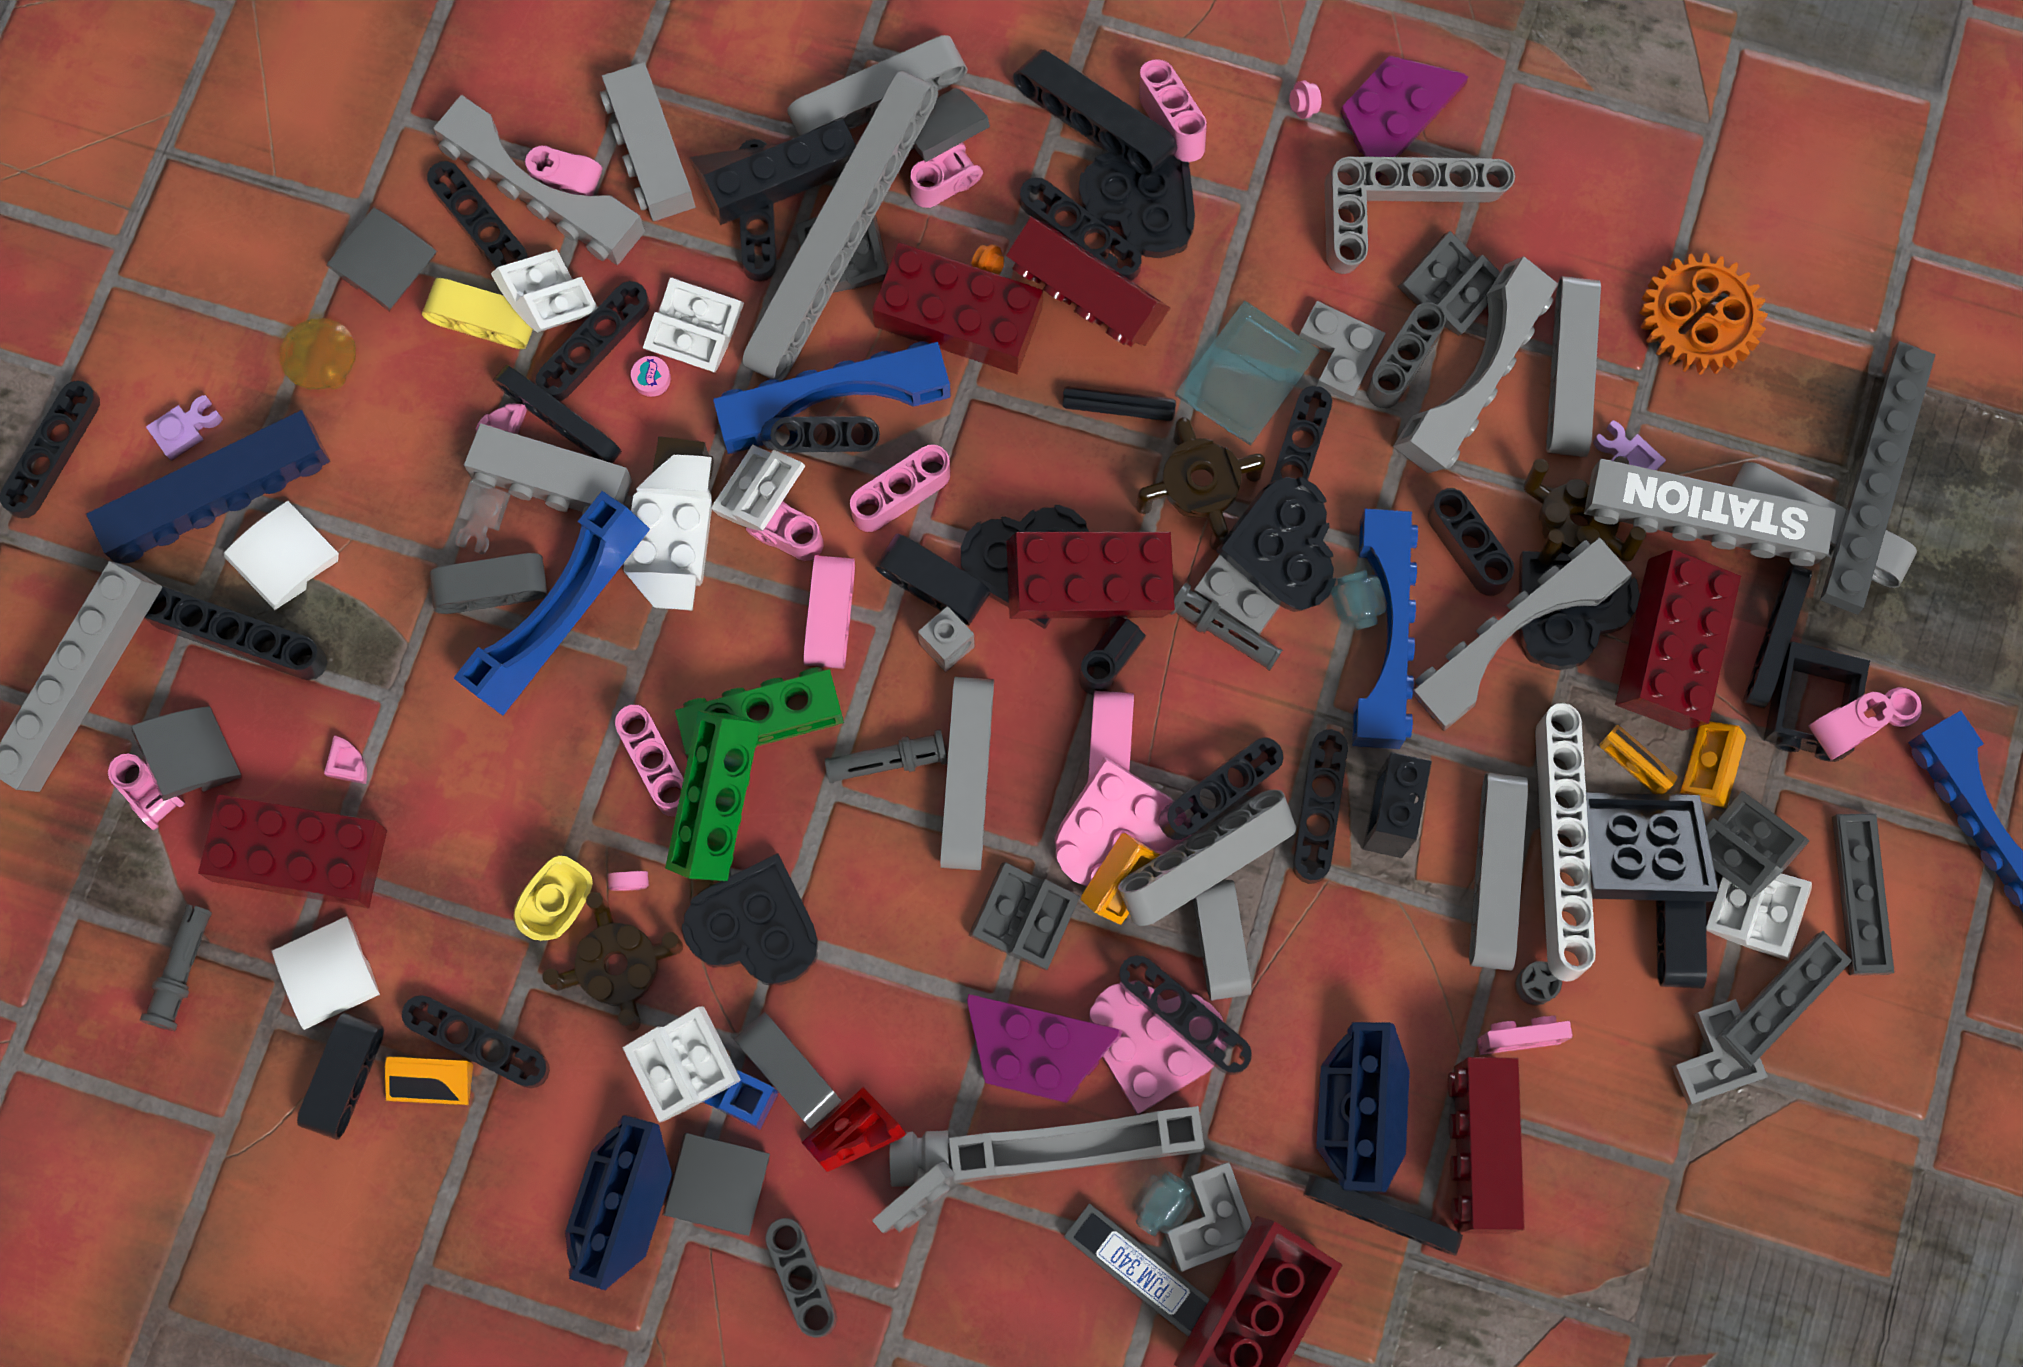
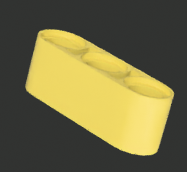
M444 278L435 279L422 311V316L433 324L516 349H525L533 331L516 313L503 295Z

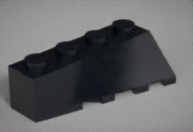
M840 119L784 143L689 158L720 225L746 213L749 214L756 209L769 206L768 204H774L840 177L856 148V144L844 119Z

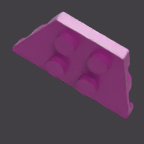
M1389 56L1348 99L1341 109V115L1347 128L1354 134V143L1359 153L1363 152L1364 157H1399L1465 86L1468 76L1464 73ZM1375 173L1376 180H1378L1383 175V173Z
M968 994L967 998L985 1083L1065 1103L1070 1100L1079 1089L1080 1083L1086 1076L1092 1073L1100 1063L1099 1060L1114 1042L1116 1043L1122 1034L1120 1029L970 994Z

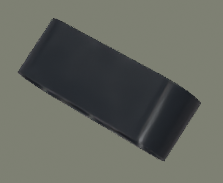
M864 416L774 417L766 421L761 429V440L766 448L771 451L776 450L786 453L864 452L874 448L880 437L879 427L876 422ZM857 423L864 430V438L859 444L854 443L851 437V430ZM781 424L787 426L790 433L789 440L784 445H780L775 437L776 429ZM819 424H822L827 430V438L821 445L816 443L813 436L814 429Z
M1455 488L1441 490L1436 495L1428 512V521L1431 527L1480 593L1486 596L1500 594L1514 574V563L1511 557L1462 491ZM1449 505L1453 507L1457 516L1448 517L1444 515L1439 506ZM1462 537H1474L1478 541L1479 547H1467L1463 543ZM1493 567L1501 573L1502 579L1493 580L1489 578L1485 573V568Z
M895 534L874 566L883 577L939 611L948 606L968 626L990 595V589L981 581L901 534Z
M1656 900L1657 978L1661 987L1703 989L1707 978L1706 901Z
M343 1013L338 1018L301 1105L297 1118V1125L299 1127L335 1140L342 1137L380 1048L384 1035L383 1026L347 1013Z

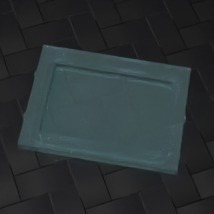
M1244 300L1177 390L1175 396L1251 446L1319 354L1320 349Z

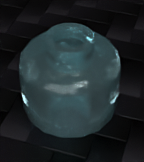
M1367 570L1336 578L1338 584L1332 588L1331 596L1340 622L1343 624L1354 623L1356 630L1378 624L1377 616L1387 610V602L1380 579L1376 575H1368Z
M1165 1171L1163 1175L1158 1173L1151 1174L1132 1200L1133 1209L1138 1215L1135 1222L1144 1231L1153 1236H1156L1159 1231L1164 1234L1173 1231L1183 1224L1194 1208V1201L1190 1196L1193 1191L1192 1188L1181 1178L1169 1171Z

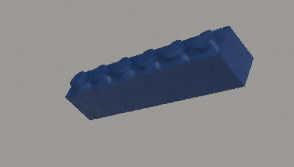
M300 410L111 501L86 515L104 554L118 564L132 563L140 559L144 552L156 546L172 544L179 539L181 534L193 528L200 529L209 526L215 521L216 517L228 511H239L246 508L251 503V500L263 494H273L281 491L288 482L296 478L316 474L322 469L323 465L331 461L312 423L305 413Z

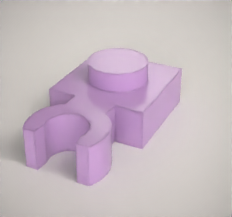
M204 395L193 401L188 412L185 413L178 405L146 426V428L165 455L172 461L204 440L198 432L203 427H216L223 419L217 411L212 412L208 416H202L203 411L212 405L210 400Z
M1614 420L1606 428L1613 434L1614 440L1608 441L1601 434H1598L1593 441L1599 451L1614 455L1611 461H1614L1618 456H1623L1628 459L1629 465L1658 470L1666 461L1638 434L1629 441L1625 437L1623 426Z

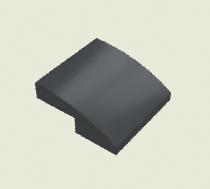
M954 88L937 97L935 106L911 150L914 148L926 163L989 128L988 116L968 95Z
M373 207L326 266L355 289L360 288L386 310L390 311L436 255L437 251L406 227Z
M876 214L833 293L884 281L888 271V264ZM817 217L795 224L800 246L805 241Z
M1449 231L1437 241L1397 287L1417 306L1424 302L1438 304L1446 314L1444 327L1459 336L1464 333L1488 305L1487 293L1500 274V271L1483 254L1476 257Z
M210 706L167 714L131 726L132 733L163 801L200 787L202 792L241 778V773Z
M1741 791L1718 821L1712 818L1706 826L1714 870L1752 899L1775 880L1809 843L1807 837L1743 791Z
M1006 862L1001 863L968 936L1031 965L1048 970L1080 896L1046 879L1040 880Z
M684 1133L662 1215L749 1236L770 1154Z

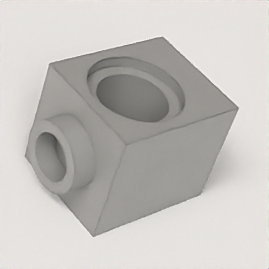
M948 606L918 631L920 646L945 672L975 647L974 633Z

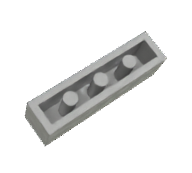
M645 62L603 75L602 78L606 90L601 91L600 95L606 113H615L617 122L612 123L611 126L618 146L626 144L629 154L622 157L629 178L635 176L638 178L640 187L635 188L634 192L641 211L649 209L652 221L654 222L696 208L690 186Z
M481 423L464 463V467L471 478H473L472 481L483 488L494 489L496 485L509 489L508 492L517 498L529 501L532 497L545 500V504L553 509L566 512L568 508L581 511L582 515L601 491L624 504L632 483L631 476L626 467Z

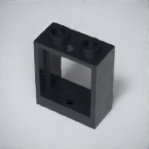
M1791 641L1771 698L1764 741L1776 743L1775 747L1786 752H1799L1800 750L1815 753L1817 759L1828 762H1837L1839 759L1842 760L1852 753L1855 747L1830 760L1813 734L1782 727L1793 671H1798L1845 683L1842 708L1864 695L1870 660Z
M1394 752L1390 753L1377 774L1363 850L1403 858L1417 840L1432 761ZM1417 796L1418 802L1415 803V797Z

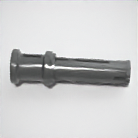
M1188 583L1182 586L1174 598L1175 610L1169 614L1177 613L1196 626L1195 630L1199 633L1203 632L1205 634L1206 631H1209L1236 650L1260 663L1269 671L1283 651L1221 612V606L1215 600L1209 602L1193 592L1191 585ZM1188 602L1192 604L1193 606L1201 610V613L1199 614L1196 611L1192 610L1191 608L1186 606L1185 603ZM1214 619L1222 623L1224 627L1221 628L1213 623ZM1229 630H1233L1258 646L1259 649L1256 650L1229 633Z
M941 729L935 730L934 735L911 740L908 736H905L898 740L899 744L825 758L829 783L903 767L904 771L913 772L918 766L940 762L941 765H947L948 761Z
M186 905L183 919L176 934L161 978L157 977L156 981H153L152 988L155 991L147 1013L142 1014L139 1021L161 1029L176 1031L178 1024L175 1022L182 999L187 998L189 995V986L186 983L205 928L212 915L211 911L198 906Z

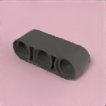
M1424 302L1413 310L1375 368L1367 389V396L1375 406L1390 408L1399 402L1438 342L1446 322V314L1438 304ZM1427 321L1433 325L1434 329H1422L1418 322ZM1408 351L1413 354L1415 359L1405 360L1399 356L1398 352ZM1389 381L1396 389L1392 391L1384 390L1379 386L1378 382Z
M536 553L441 566L430 571L433 608L436 613L453 614L531 602L547 596L543 556Z
M766 1012L734 1038L736 1043L810 1129L842 1102Z
M787 1218L779 1219L768 1228L766 1242L800 1330L807 1336L815 1338L825 1337L835 1328L837 1314L803 1227L797 1222ZM783 1227H793L797 1232V1243L790 1250H780L776 1245V1234ZM806 1266L812 1272V1283L805 1290H796L791 1284V1274L797 1267ZM819 1305L826 1309L828 1323L823 1329L814 1331L806 1323V1314L813 1306Z

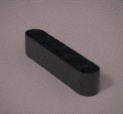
M1040 49L1013 74L1014 83L1024 96L1144 176L1153 175L1177 151V143L1174 137L1165 128L1046 50Z
M163 586L144 617L160 630L300 679H317L324 673L328 662L325 653L307 636ZM167 601L166 607L162 612L153 614L154 607L159 602ZM203 613L201 622L196 626L189 627L191 618L196 614ZM233 626H239L237 635L232 639L225 640L228 629ZM272 638L276 639L275 646L270 651L261 652V647L265 641ZM312 651V658L304 665H297L298 658L302 653Z

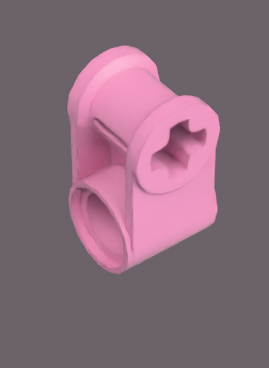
M963 142L926 163L923 160L913 166L911 170L910 196L914 203L923 208L934 207L956 193L969 189L980 180L983 171L980 166H974L965 153L966 147ZM924 181L933 182L935 185L932 187H923L920 185V183Z
M548 146L533 148L529 151L525 160L527 171L530 173L529 176L539 182L542 180L544 185L556 190L585 196H593L603 169L598 162L589 157L573 155Z
M783 501L763 531L746 527V531L757 540L776 547L802 561L813 560L815 555L819 556L824 546L817 522L813 518L791 508ZM808 532L813 534V538L805 544L795 542L796 537L801 533Z
M1870 692L1846 706L1839 707L1811 723L1809 728L1830 760H1833L1859 745L1864 739L1887 725L1894 715V707L1886 695L1879 692ZM1872 709L1876 716L1867 718L1864 712Z
M129 753L121 754L110 763L108 769L110 781L130 803L129 805L152 830H156L159 827L158 822L176 806L182 808L186 804L180 795L163 801L146 762L138 756ZM139 766L140 773L138 778L132 783L126 784L125 775L127 771L132 767Z

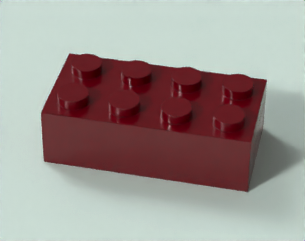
M1030 217L1006 254V257L1015 262L1012 267L1015 272L1029 281L1033 280L1038 284L1041 281L1045 282L1046 285L1043 290L1060 302L1064 301L1069 305L1072 302L1077 304L1074 311L1078 315L1099 326L1105 323L1109 326L1105 333L1123 345L1127 344L1132 347L1134 343L1146 346L1171 308L1050 225L1033 217Z
M899 242L872 309L874 327L917 342H928L929 344L938 342L942 350L1018 375L1043 308V289Z
M1016 532L1006 541L1010 619L1117 618L1118 616L1122 618H1162L1175 610L1171 532Z
M1674 549L1648 559L1615 702L1616 706L1682 731L1709 724L1740 584V575Z
M217 795L198 874L215 883L369 908L387 830L374 820Z
M1467 1057L1454 1066V1072H1449L1448 1094L1449 1097H1455V1114H1450L1449 1135L1450 1139H1456V1156H1451L1450 1176L1452 1181H1457L1458 1198H1452L1451 1202L1452 1222L1458 1224L1459 1233L1510 1234L1525 1229L1519 1058Z
M1256 1216L1173 1365L1176 1367H1287L1343 1264L1277 1222Z

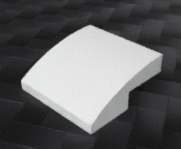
M557 249L497 267L491 273L498 288L511 307L537 333L590 316L598 308L583 278L572 279Z
M670 278L659 313L654 312L643 348L716 373L734 333L744 303Z
M752 445L711 509L718 516L729 521L763 531L803 471L805 465L776 450L770 453Z
M286 501L242 534L224 552V557L267 603L276 610L304 592L307 587V581L337 563L339 553L289 501Z
M1781 873L1752 899L1723 877L1706 926V931L1747 948L1788 961L1812 889V882Z
M347 916L272 950L284 988L297 1019L304 1030L380 995L370 963L363 955L354 925Z
M697 1007L668 1025L656 1027L623 1047L659 1122L672 1118L741 1081L705 1007Z

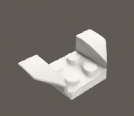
M673 455L636 488L637 493L633 495L631 512L648 526L650 530L624 562L623 571L655 608L693 611L695 588L702 584L712 513V497L708 489L712 457Z

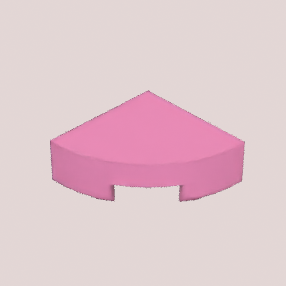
M506 404L505 407L484 415L477 424L476 431L481 423L518 435L527 408L522 404Z
M334 736L324 774L331 778L366 784L367 767L363 756L347 740Z

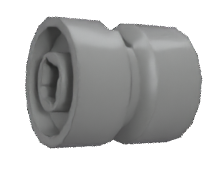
M926 1131L922 1138H917L914 1132H906L907 1134L903 1138L890 1143L891 1187L912 1186L935 1165L945 1162L950 1168L949 1131Z

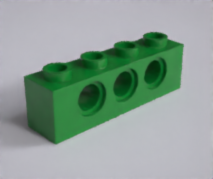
M819 667L810 668L800 672L799 677L784 681L783 678H772L763 681L760 684V688L745 691L744 688H734L723 692L722 698L707 701L705 698H697L683 704L684 708L676 709L675 713L687 758L689 756L698 710L732 714L752 720L749 718V713L754 707L759 705L768 707L770 711L767 717L763 720L755 721L761 723L757 746L843 724L844 720L830 669L822 671ZM796 695H802L808 699L807 705L801 710L788 708V701Z
M698 710L665 869L689 879L728 881L761 723L737 715Z

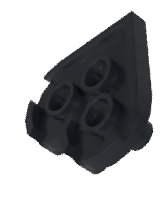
M1105 153L1095 157V161L1086 167L1084 173H1081L1078 196L1082 207L1105 225L1119 227L1122 237L1135 246L1141 256L1161 259L1186 250L1188 242L1193 235L1195 221L1189 162L1181 161L1172 155L1153 175L1144 176L1112 154Z
M1285 477L1270 482L1258 493L1216 549L1217 553L1269 599L1292 612L1320 605L1330 596L1336 583V578H1333L1334 567L1331 558L1334 556L1323 541L1330 524L1326 523L1327 512L1324 503L1327 500L1319 488L1305 478Z
M1054 505V507L1050 508L1044 507L1037 511L1034 509L1020 522L1008 517L990 519L984 523L980 521L966 533L962 542L961 570L981 581L990 589V597L1009 608L1006 541L1016 532H1089L1086 526L1087 523L1073 509L1061 505ZM1052 618L1028 620L1046 629Z
M1522 551L1519 561V594L1523 591H1526L1529 595L1541 586L1537 580L1555 565L1561 570L1572 561L1568 556L1569 554L1560 553L1551 564L1544 565L1538 559L1540 552ZM1630 576L1627 582L1597 606H1575L1556 610L1538 617L1520 628L1519 635L1526 658L1532 663L1554 670L1572 669L1584 664L1598 645L1599 636L1623 629L1636 612L1640 597L1636 578L1632 579Z
M778 853L728 877V881H720L704 889L691 900V905L685 912L684 924L682 923L685 943L696 958L712 968H726L742 963L748 973L762 984L768 986L783 985L794 982L806 974L818 958V938L815 927Z

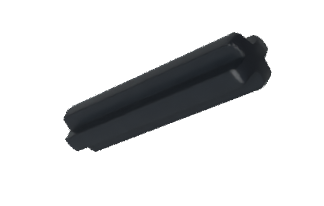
M1066 386L1062 398V405L1065 409L1162 421H1172L1176 409V401L1171 398Z

